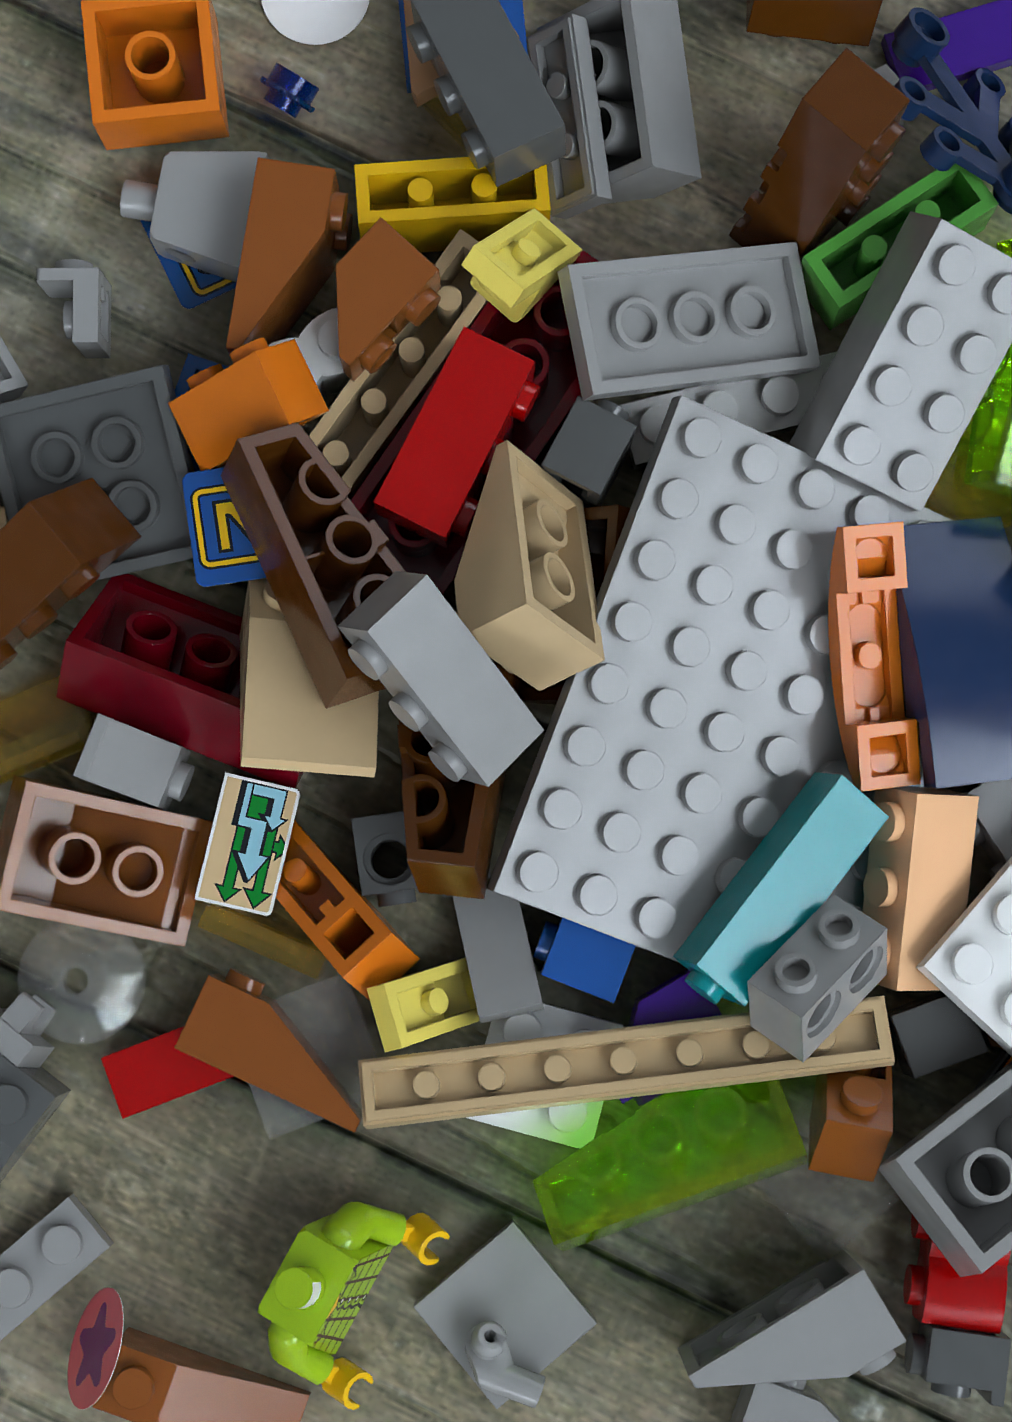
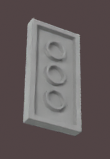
M797 242L569 264L557 272L583 401L801 374L821 367Z

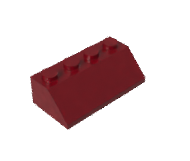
M128 573L111 577L66 639L56 698L91 712L104 715L282 786L295 789L304 773L300 771L240 767V629L242 617Z

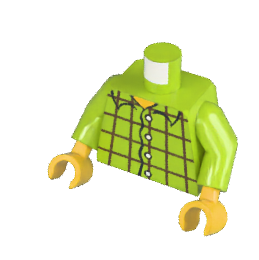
M362 1202L343 1204L335 1213L303 1226L273 1278L257 1311L260 1315L271 1321L268 1328V1346L272 1358L278 1364L316 1385L321 1384L323 1390L346 1408L358 1409L360 1405L348 1397L349 1390L353 1383L359 1379H364L368 1383L373 1384V1377L349 1359L341 1357L334 1360L332 1355L338 1351L393 1246H397L401 1242L422 1264L434 1265L439 1261V1257L427 1247V1244L436 1237L449 1239L450 1235L425 1213H417L406 1220L405 1216L401 1213Z

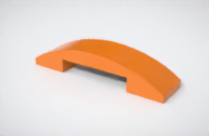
M903 521L837 527L833 545L828 598L831 680L845 758L853 785L861 792L921 784L917 719L906 718L904 714L896 589L908 588Z

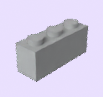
M395 571L338 625V628L352 644L348 649V654L352 661L365 675L373 680L379 679L393 696L389 701V706L393 713L408 728L422 733L433 747L428 752L431 761L450 780L458 782L460 779L489 787L544 731L427 574Z

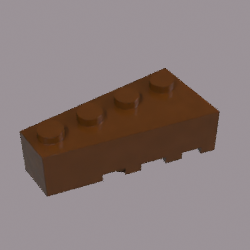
M846 47L802 98L777 144L780 148L767 163L760 176L764 180L759 188L763 194L758 190L751 194L743 208L746 214L735 223L729 236L742 247L797 242L800 261L802 262L803 256L814 250L838 221L848 227L871 199L869 194L882 178L880 172L894 155L892 149L906 132V129L899 124V121L910 99Z
M299 423L237 439L220 476L325 708L327 709L386 689L379 679H371L355 665L348 654V649L352 644L338 628V625L395 571L406 572L386 547L389 541L388 537L374 519L368 522L348 498V494L351 491Z
M93 478L29 501L0 529V670L17 656L18 653L14 649L25 638L31 639L48 627L58 617L57 610L69 600L74 599L88 589L100 577V573L142 537Z
M491 659L517 695L520 696L522 679L515 674L507 672L502 665ZM399 720L397 728L403 774L401 782L407 861L419 893L484 899L507 769L489 787L463 779L454 782L446 777L431 761L428 752L433 747L422 733L411 730Z

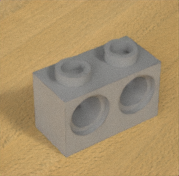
M833 894L747 981L751 1027L804 1063L887 975V928Z

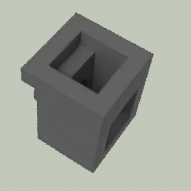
M919 1321L918 1334L909 1333L907 1338L905 1370L906 1373L920 1375L926 1382H930L931 1390L938 1394L957 1398H969L971 1396V1389H976L990 1405L1004 1407L1012 1339L1002 1331L1000 1334L921 1323Z

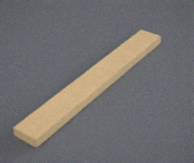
M883 995L864 998L804 1063L751 1027L750 1012L363 1059L358 1060L363 1126L366 1129L893 1066L895 1057Z

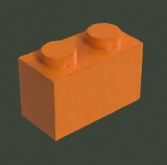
M263 337L235 349L229 354L233 362L231 366L224 369L222 364H217L192 375L186 380L191 390L168 403L200 471L225 466L239 438L294 423H299L303 426L329 411L295 339L269 347L266 339Z

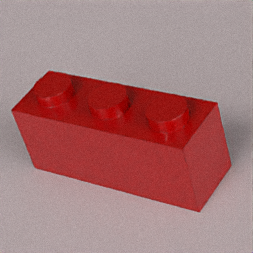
M464 326L373 502L377 514L446 549L454 534L465 538L471 528L479 503L473 497L484 475L487 476L496 446L504 442L503 438L513 418L522 422L525 421L540 391L541 386L532 382L535 374V361Z

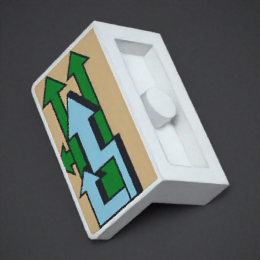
M225 772L195 900L264 916L272 913L300 799V792L297 789Z

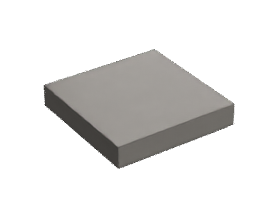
M514 1219L414 1303L415 1310L476 1384L477 1382L465 1352V1343L470 1329L483 1321H494L500 1324L506 1332V1340L514 1364L538 1374L597 1324L595 1317ZM477 1384L496 1409L509 1400L484 1390Z

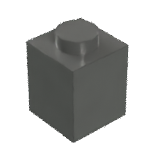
M942 991L887 1010L890 1032H892L893 1049L903 1074L912 1078L921 1077L988 1052L982 1036L986 1032Z

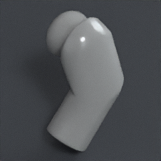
M483 1321L471 1328L466 1336L465 1352L477 1384L484 1390L535 1408L541 1396L546 1377L514 1364L506 1340V1332L500 1324L494 1321Z

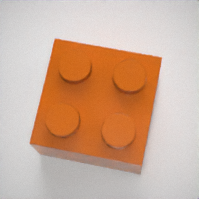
M211 0L81 1L92 124L106 150L229 137L218 21Z

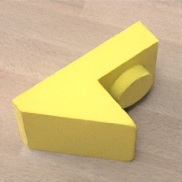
M534 208L475 244L461 266L473 275L470 281L471 286L510 321L516 323L533 308L559 279L557 272L565 266L572 264L578 258L582 249Z
M466 957L366 988L384 1052L401 1049L480 1021Z

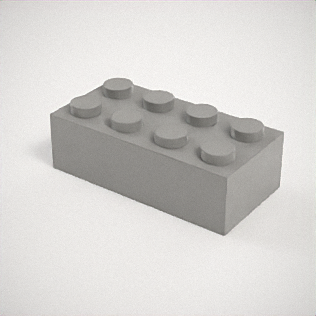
M910 211L789 445L808 453V456L921 512L1012 344V257L941 218Z
M1012 1061L883 1161L878 1169L960 1277L982 1274L1012 1250Z

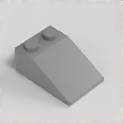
M841 1248L677 1349L694 1387L707 1388L849 1377L857 1371H860L861 1375H869L884 1368L896 1357L894 1349L905 1343L906 1339L864 1269Z

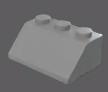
M591 0L537 28L538 32L570 14L587 18L612 200L603 204L656 198L702 178L678 0Z

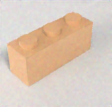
M913 786L875 790L874 804L889 816L870 842L867 873L863 883V913L887 928V975L877 985L895 991L940 990L916 967L967 909L979 796L942 788Z

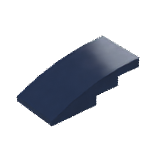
M1001 517L904 525L908 588L896 589L900 655L906 718L917 719V722H919L924 787L938 789L1012 779V551Z

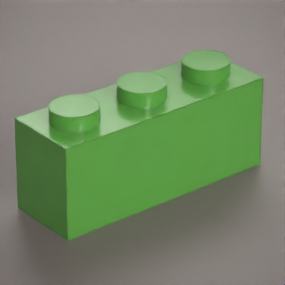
M955 163L948 171L934 170L803 256L801 266L808 300L829 330H832L858 312L910 211L941 218L968 234L975 236L985 229L999 203L981 178Z

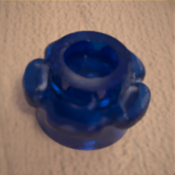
M277 62L268 78L261 76V83L269 87L264 97L266 101L294 118L298 116L301 108L310 113L315 110L311 103L317 95L319 88Z

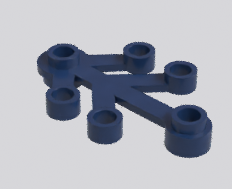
M915 7L910 10L895 28V39L891 44L892 50L904 64L913 68L921 66L944 100L927 91L924 85L915 78L903 76L894 85L895 88L910 99L901 119L914 121L922 113L942 125L937 126L920 144V152L926 162L939 171H948L955 163L992 185L993 196L999 203L998 205L1007 213L1012 214V117L998 131L1000 99L1006 93L1005 86L995 73L986 68H979L962 87L940 56L941 51L950 41V35L946 26L932 12L924 8ZM960 137L976 146L979 151L963 143Z

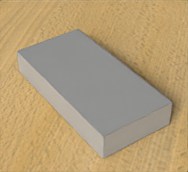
M487 888L484 899L453 896L480 1023L544 1009L520 902Z

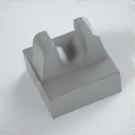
M22 992L8 1009L0 1008V1053L16 1067L40 1068L55 1048L40 1035L57 1010L38 994H34L32 997L27 992Z

